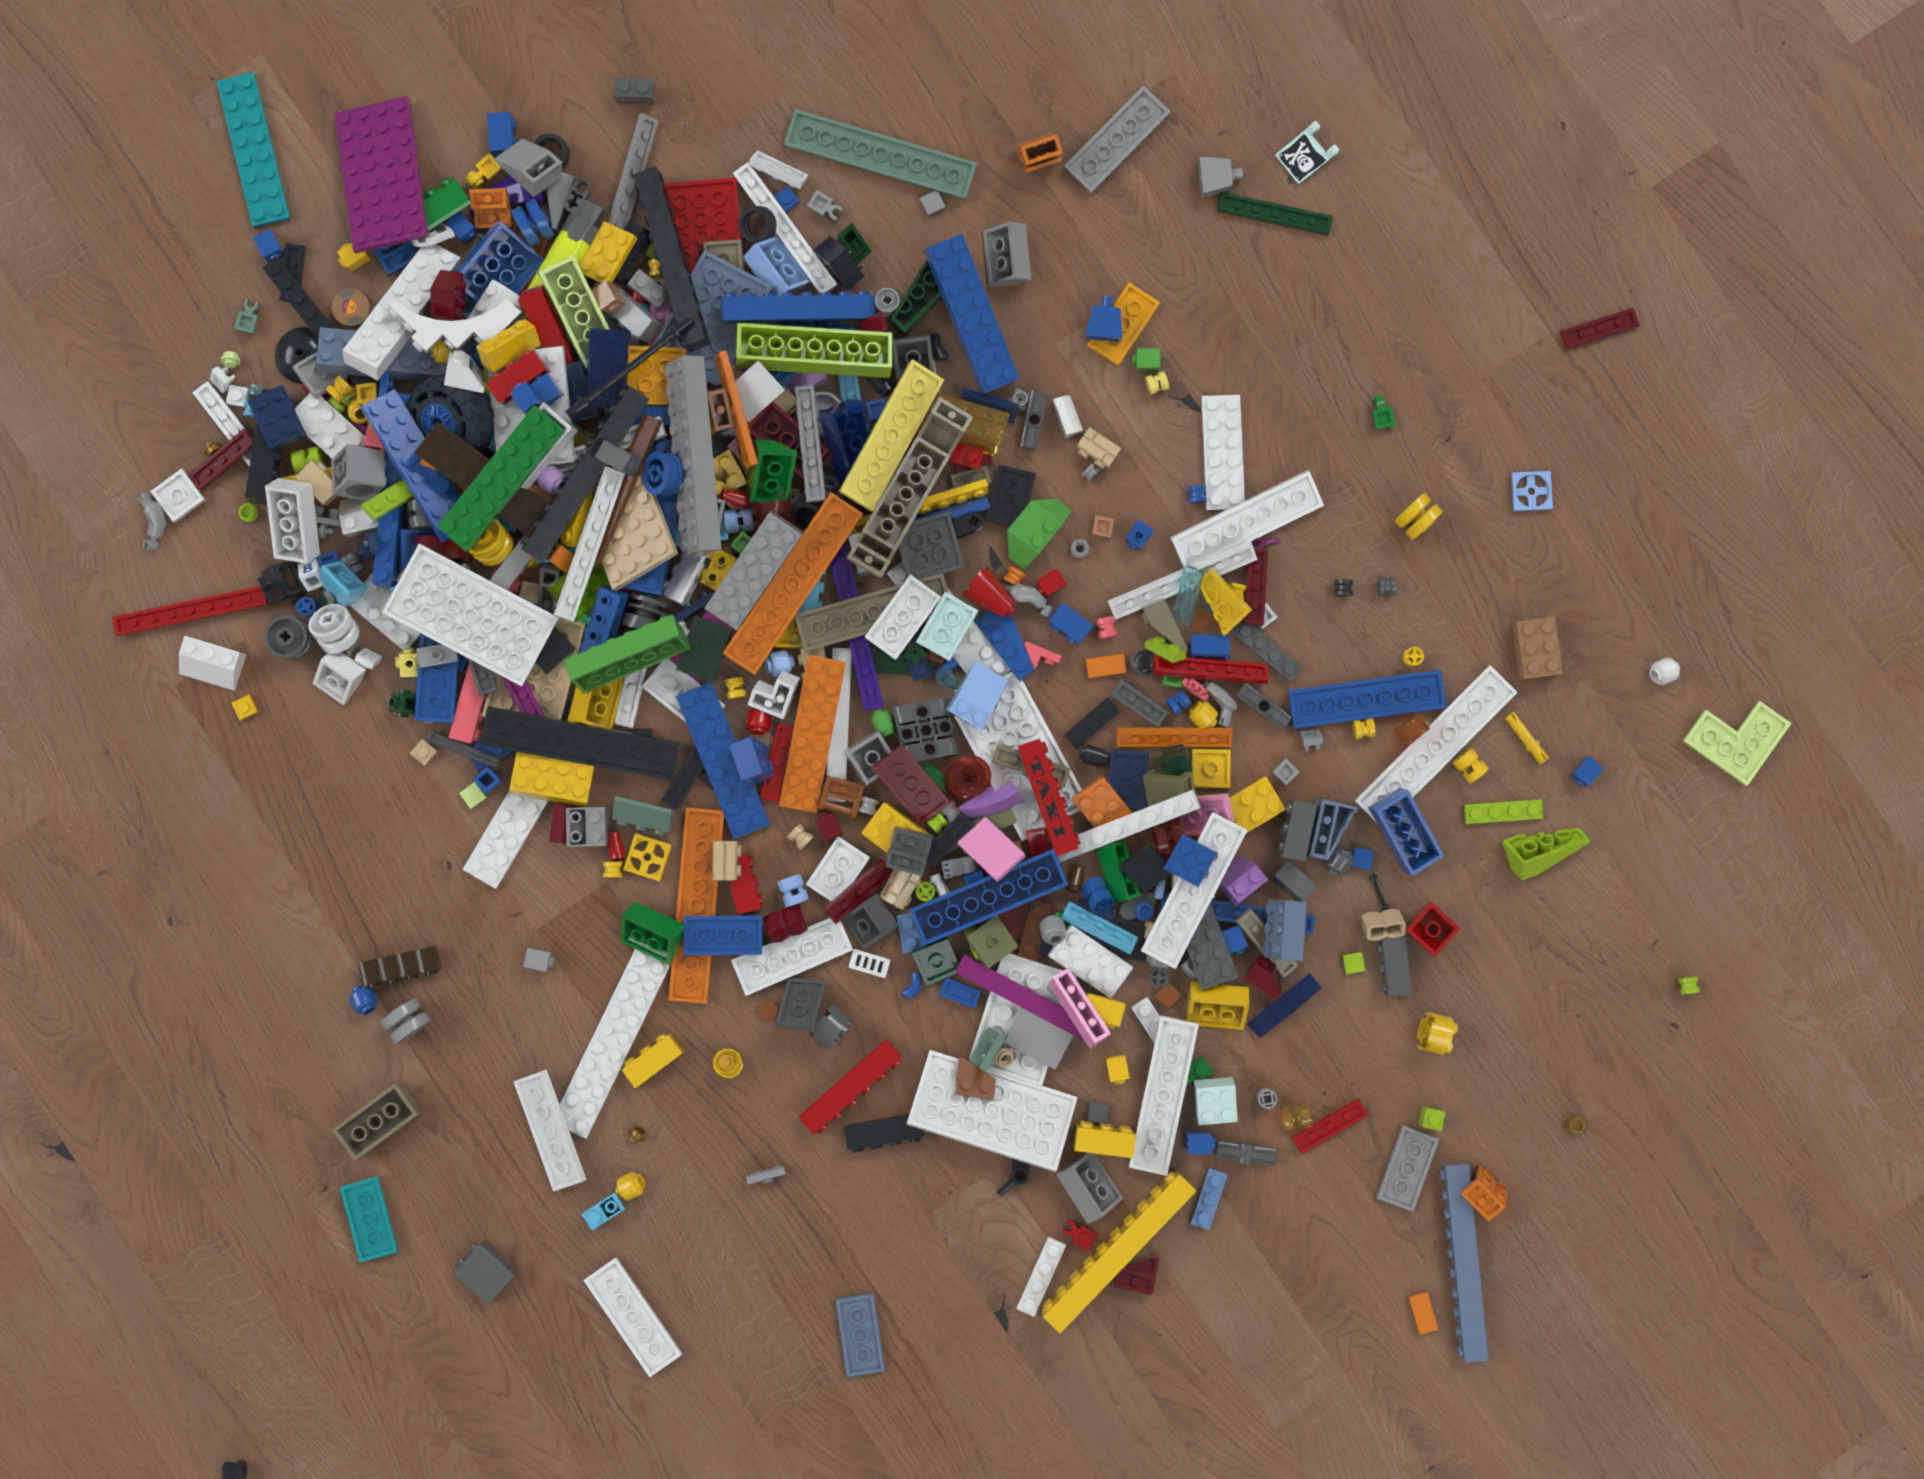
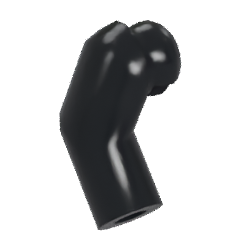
M932 334L931 345L936 360L940 362L941 360L947 361L948 352L941 351L940 334Z

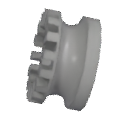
M1091 464L1081 475L1087 478V482H1090L1093 476L1095 477L1100 471L1099 468L1096 469L1094 467V464Z

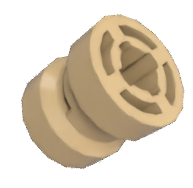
M799 824L787 838L790 841H796L797 847L802 850L814 836L811 833L804 832V827Z

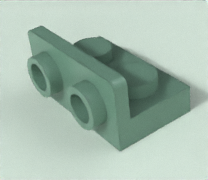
M988 1027L970 1057V1061L978 1065L982 1070L987 1071L1006 1038L1005 1035Z

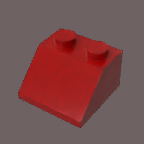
M1430 902L1425 904L1414 916L1405 931L1433 957H1436L1460 928L1436 905Z

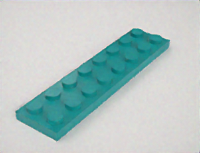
M251 72L217 81L252 227L257 228L291 219L256 74Z

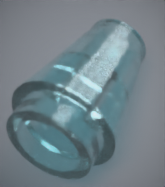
M941 669L936 674L937 684L941 687L956 692L961 685L950 669Z

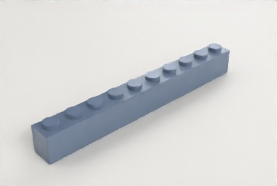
M1466 1162L1442 1164V1169H1440V1179L1444 1181V1189L1441 1192L1443 1201H1446V1208L1443 1209L1445 1220L1448 1222V1228H1445L1447 1240L1450 1242V1247L1447 1248L1448 1258L1452 1262V1267H1449V1274L1454 1282V1286L1451 1287L1452 1298H1455L1456 1306H1453V1314L1457 1318L1458 1326H1455V1334L1459 1338L1460 1345H1457V1354L1465 1363L1488 1361L1473 1206L1461 1195V1191L1471 1183L1469 1164Z

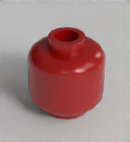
M756 708L751 709L747 713L746 728L753 735H765L771 729L772 715Z

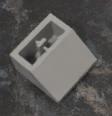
M608 807L566 808L567 847L608 846Z

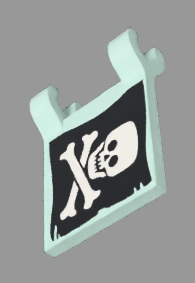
M1316 121L1275 154L1276 158L1298 185L1339 153V149L1335 144L1325 151L1312 136L1321 127Z

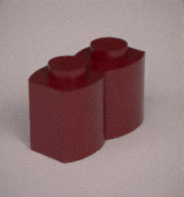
M799 904L786 907L782 911L770 913L763 918L772 943L782 942L790 936L801 935L808 930Z

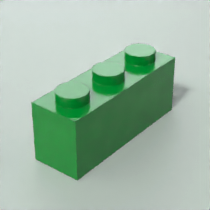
M1125 840L1096 848L1106 886L1115 900L1114 903L1141 896L1138 885L1119 868V864L1129 858Z

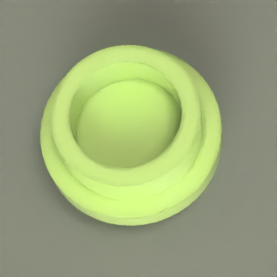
M224 352L220 359L221 363L228 368H234L240 364L239 355L235 352Z

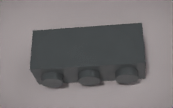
M1406 936L1398 938L1386 937L1379 940L1377 952L1381 954L1382 962H1379L1380 973H1383L1384 981H1381L1382 992L1388 997L1412 995Z

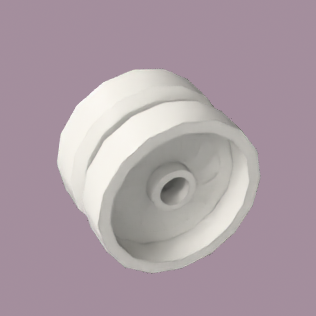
M329 604L320 608L313 614L308 624L310 633L317 640L320 647L325 652L331 654L347 650L356 642L360 633L359 626L351 617L349 611L340 604Z

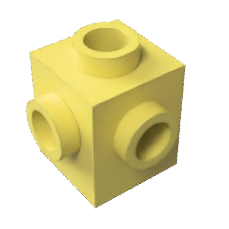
M404 648L403 651H399V657H395L396 668H400V677H417V651H415V648ZM411 660L413 663L409 664L406 661Z

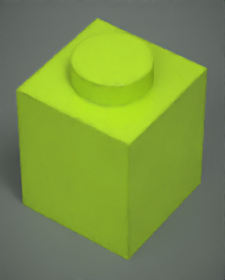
M1422 1106L1418 1125L1442 1131L1445 1111Z

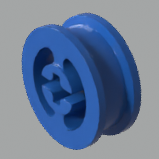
M651 453L643 466L642 478L645 489L652 495L662 494L664 496H672L678 491L683 476L682 464L678 456L673 453Z

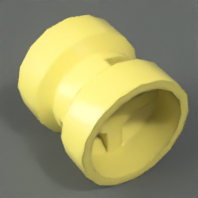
M1164 371L1159 372L1155 376L1149 375L1145 377L1150 395L1156 394L1159 390L1165 391L1169 389L1168 379Z

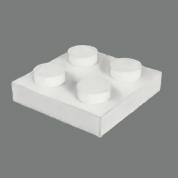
M180 469L150 491L174 523L206 501L183 469Z

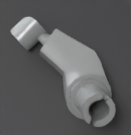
M141 493L142 499L137 497V501L144 508L143 512L149 521L147 535L151 536L150 540L143 541L142 547L148 551H154L158 549L156 539H161L166 520L161 505L158 502H154L148 493Z
M1007 582L1001 583L1015 602H1029L1036 609L1042 608L1039 613L1040 615L1050 618L1053 608L1045 604L1047 600L1035 587L1022 584L1014 586Z
M1205 679L1206 683L1202 686L1206 687L1207 694L1216 700L1221 708L1217 725L1229 728L1232 713L1237 710V703L1226 690L1214 682L1208 683V679Z

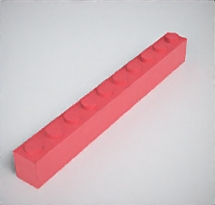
M501 562L498 565H495L493 575L496 573V571L499 569L503 562ZM526 567L508 589V591L515 595L520 591L521 582L519 580L521 574L525 573ZM468 664L449 738L475 744L481 735V730H479L480 723H483L485 720L482 713L488 694L478 696L470 664Z

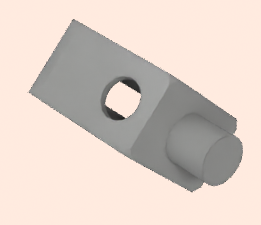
M1199 157L1198 170L1201 198L1230 191L1233 187V180L1243 179L1242 168L1231 169L1230 159Z

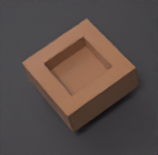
M1095 515L1091 535L1110 539L1114 519Z

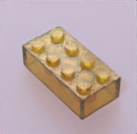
M937 392L930 413L941 397L973 416L958 444L984 450L986 454L998 457L1010 413Z

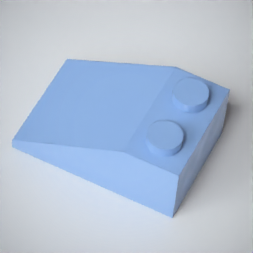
M975 660L946 711L982 731L1008 680Z

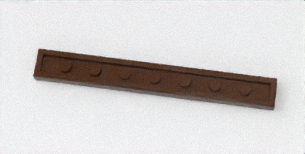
M645 413L628 449L630 453L642 459L633 477L627 474L624 475L595 559V563L598 564L602 562L663 422Z

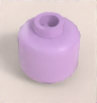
M547 466L538 477V485L552 495L558 485L562 486L565 479L563 477L565 474L554 466Z

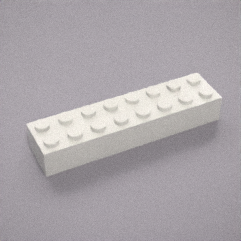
M436 244L421 247L344 347V363L378 381L414 333V331L412 333L403 326L405 322L400 317L396 319L389 313L388 310L390 308L387 303L394 298L405 308L426 317L431 311L430 288L439 271L455 272L461 265L460 257Z

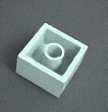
M1232 1077L1194 1080L1195 1109L1199 1125L1238 1122L1236 1088Z

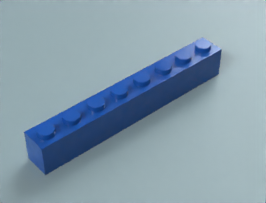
M812 292L801 293V296H794V293H782V296H775V293H764L763 296H756L755 293H746L744 297H736L735 293H729L720 299L721 323L862 321L876 314L875 295H869V292H858V295H850V292H839V295H832L831 292H821L819 296H813Z

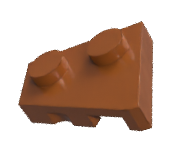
M959 1057L955 1095L994 1100L996 1079L963 1057Z

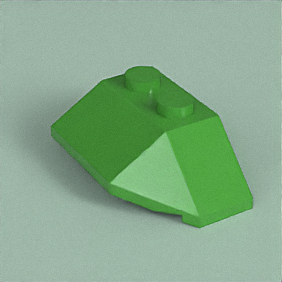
M1057 498L1031 500L1007 530L1009 558L1024 570L1055 535L1072 510Z

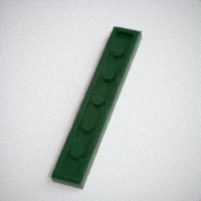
M1221 192L1217 212L1326 236L1329 235L1333 218L1331 215Z

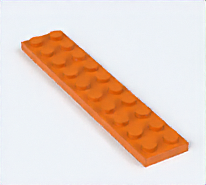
M832 492L829 494L723 651L724 655L754 675L757 673L863 513Z
M686 808L676 921L683 925L684 916H716L719 880H713V841L723 840L725 816L721 810ZM684 933L683 940L671 965L668 1001L707 1004L712 955H684Z

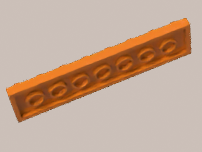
M808 654L779 806L817 813L845 672V661Z

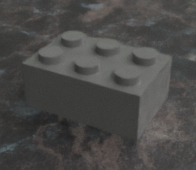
M1290 800L1284 806L1286 810L1283 811V815H1286L1285 822H1282L1280 825L1279 834H1282L1281 841H1277L1275 852L1278 853L1277 857L1305 862L1317 805Z

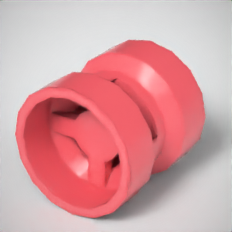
M1114 616L1095 620L1096 626L1099 627V639L1118 635L1117 630L1114 628Z

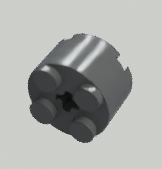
M832 1004L817 1022L816 1030L810 1031L808 1035L831 1051L853 1021Z

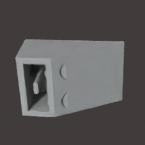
M521 139L494 159L502 169L533 197L562 177V162L549 150L525 139Z

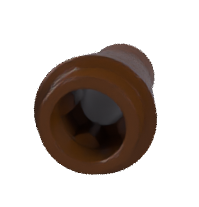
M1073 864L1066 879L1068 886H1065V890L1080 893V888L1083 884L1084 865Z

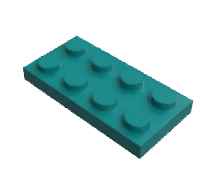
M379 1176L341 1186L340 1191L359 1262L398 1252L399 1248Z

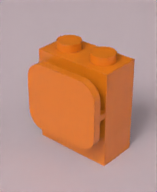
M1048 133L1015 145L1020 164H1023L1024 172H1030L1062 161L1060 154L1063 152L1057 134Z

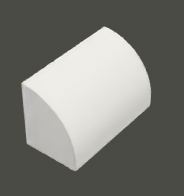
M1066 395L1053 399V406L1065 438L1083 433L1084 430L1071 396Z

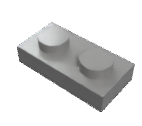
M638 269L627 284L628 287L657 309L668 296L661 285L640 269Z

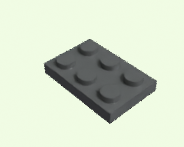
M788 978L776 1021L777 1028L815 1031L827 987L826 981Z

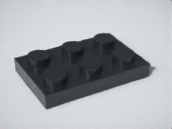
M999 465L986 521L1010 527L1029 504L1036 473Z

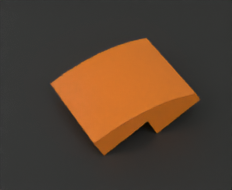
M507 188L469 189L471 209H474L475 228H491L496 221L504 223L507 227H514L513 215L511 213L512 207Z

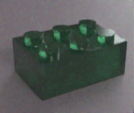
M695 615L687 636L690 650L681 653L676 670L710 683H716L725 658L723 652L731 641L734 628Z

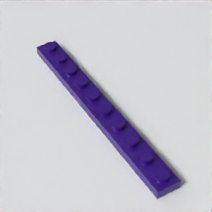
M846 542L843 543L831 561L839 602L858 597L851 563L846 559L849 555ZM865 635L850 639L848 641L864 710L869 711L883 708L869 641L865 638Z

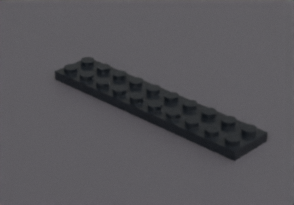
M487 706L480 745L672 781L680 748V742L492 706Z

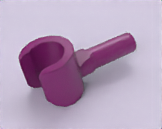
M1255 538L1253 542L1260 541L1262 543L1260 547H1255L1254 549H1262L1263 546L1280 542L1279 538L1270 540Z

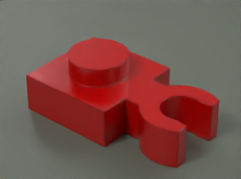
M1068 1219L1067 1222L1072 1225V1229L1066 1230L1062 1228V1232L1066 1235H1073L1071 1241L1088 1252L1098 1234L1083 1224L1077 1228L1075 1222Z

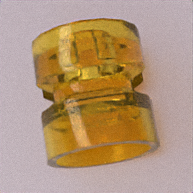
M1307 1103L1297 1104L1295 1108H1292V1106L1280 1107V1118L1284 1132L1295 1131L1297 1127L1301 1130L1312 1128L1311 1114Z

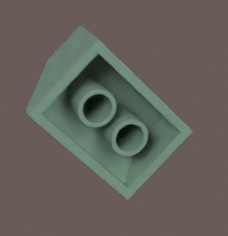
M615 796L612 819L617 820L616 824L628 827V823L635 824V829L647 831V828L655 829L654 833L665 836L666 832L671 833L676 810Z

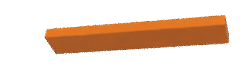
M721 351L715 356L723 388H726L734 428L746 469L753 468L758 464L727 351Z
M1117 728L1116 747H1232L1233 729Z

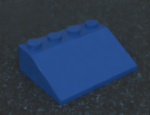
M496 221L455 272L464 273V281H466V291L464 294L478 303L492 279L518 295L545 259L504 223Z

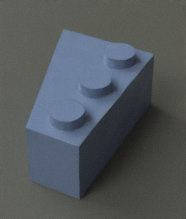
M1315 799L1314 804L1317 805L1307 856L1328 860L1340 841L1339 838L1350 824L1352 816L1359 808L1324 799Z

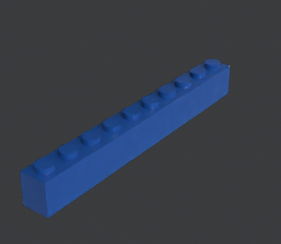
M398 393L407 408L411 394ZM385 452V476L387 477V483L381 492L403 479L387 452ZM405 503L378 520V552L375 554L372 584L377 587L392 588L397 585L396 579L398 577L400 561L399 530H403Z

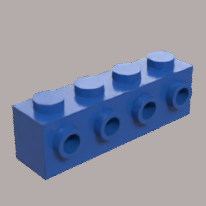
M610 585L600 587L596 593L597 600L595 606L590 612V622L585 628L584 641L579 647L580 653L587 651L592 646H599L607 640L616 637L629 596L628 593L621 590L614 591Z

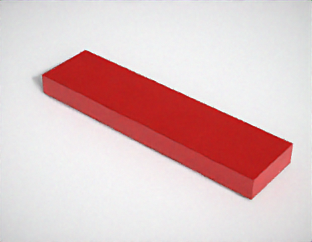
M777 723L769 760L774 766V777L763 781L760 798L779 802L792 741L793 726Z
M1356 1098L1294 1134L1291 1138L1300 1153L1303 1154L1367 1117L1368 1114L1359 1098Z

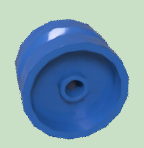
M535 198L526 202L529 215L520 206L511 210L515 221L531 248L540 244L537 231L541 233L545 240L555 236L543 208H540Z

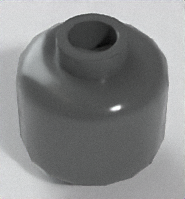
M1343 846L1335 847L1330 858L1325 861V864L1329 867L1328 871L1336 876L1339 873L1346 874L1354 862L1353 853Z

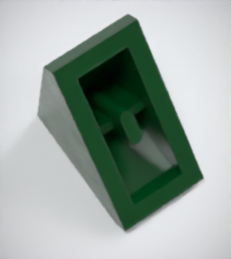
M853 223L837 235V238L844 246H848L854 255L851 256L853 260L856 259L860 262L872 252Z

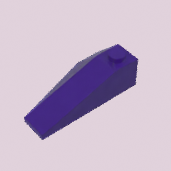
M511 176L486 188H507L512 209L518 206L526 208V202L533 198L536 199L539 205L546 204L544 190L533 197ZM469 205L471 218H474V209H471Z

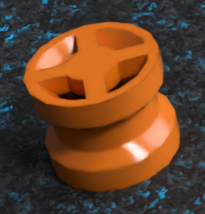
M1009 566L1008 573L1002 580L1015 586L1020 584L1021 579H1024L1026 574Z

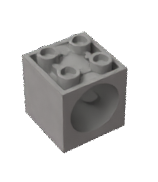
M346 444L331 460L332 492L335 496L368 501L386 486V459L382 450Z

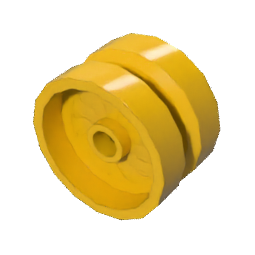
M1425 492L1393 521L1399 528H1404L1410 522L1412 523L1406 530V535L1412 541L1421 533H1424L1443 512L1437 504L1432 505L1427 511L1424 509L1431 502V498Z
M495 519L469 553L483 565H498L506 560L512 552L514 546L513 537Z

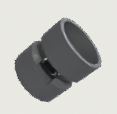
M407 501L408 513L411 514L409 517V528L414 530L431 529L432 526L417 501Z

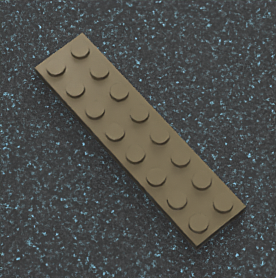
M943 573L919 579L921 583L940 597L943 596L944 592L948 593ZM903 584L797 613L794 617L804 652L866 635ZM936 606L933 608V610L931 611V613H930L928 616H931V615H932V613H933V611L935 610Z

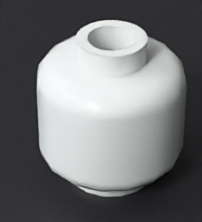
M1663 658L1652 664L1650 677L1653 682L1659 685L1669 684L1678 679L1680 666L1671 658Z

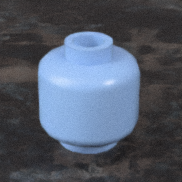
M784 650L769 653L765 659L766 671L773 677H779L782 671L790 674L791 668L794 667L793 656H789L787 651Z

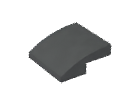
M896 826L891 846L888 850L885 867L923 876L933 835Z

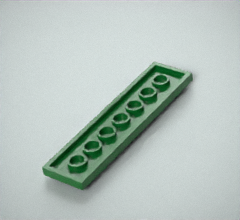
M534 405L437 527L464 551L469 552L566 430L537 405Z

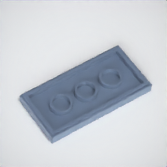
M874 1292L835 1298L846 1376L853 1377L885 1372Z

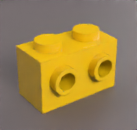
M723 550L712 553L709 558L711 563L700 574V583L716 591L738 558Z

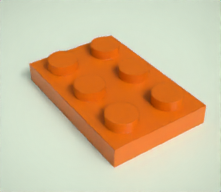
M1103 775L1072 797L1073 802L1094 828L1133 813Z

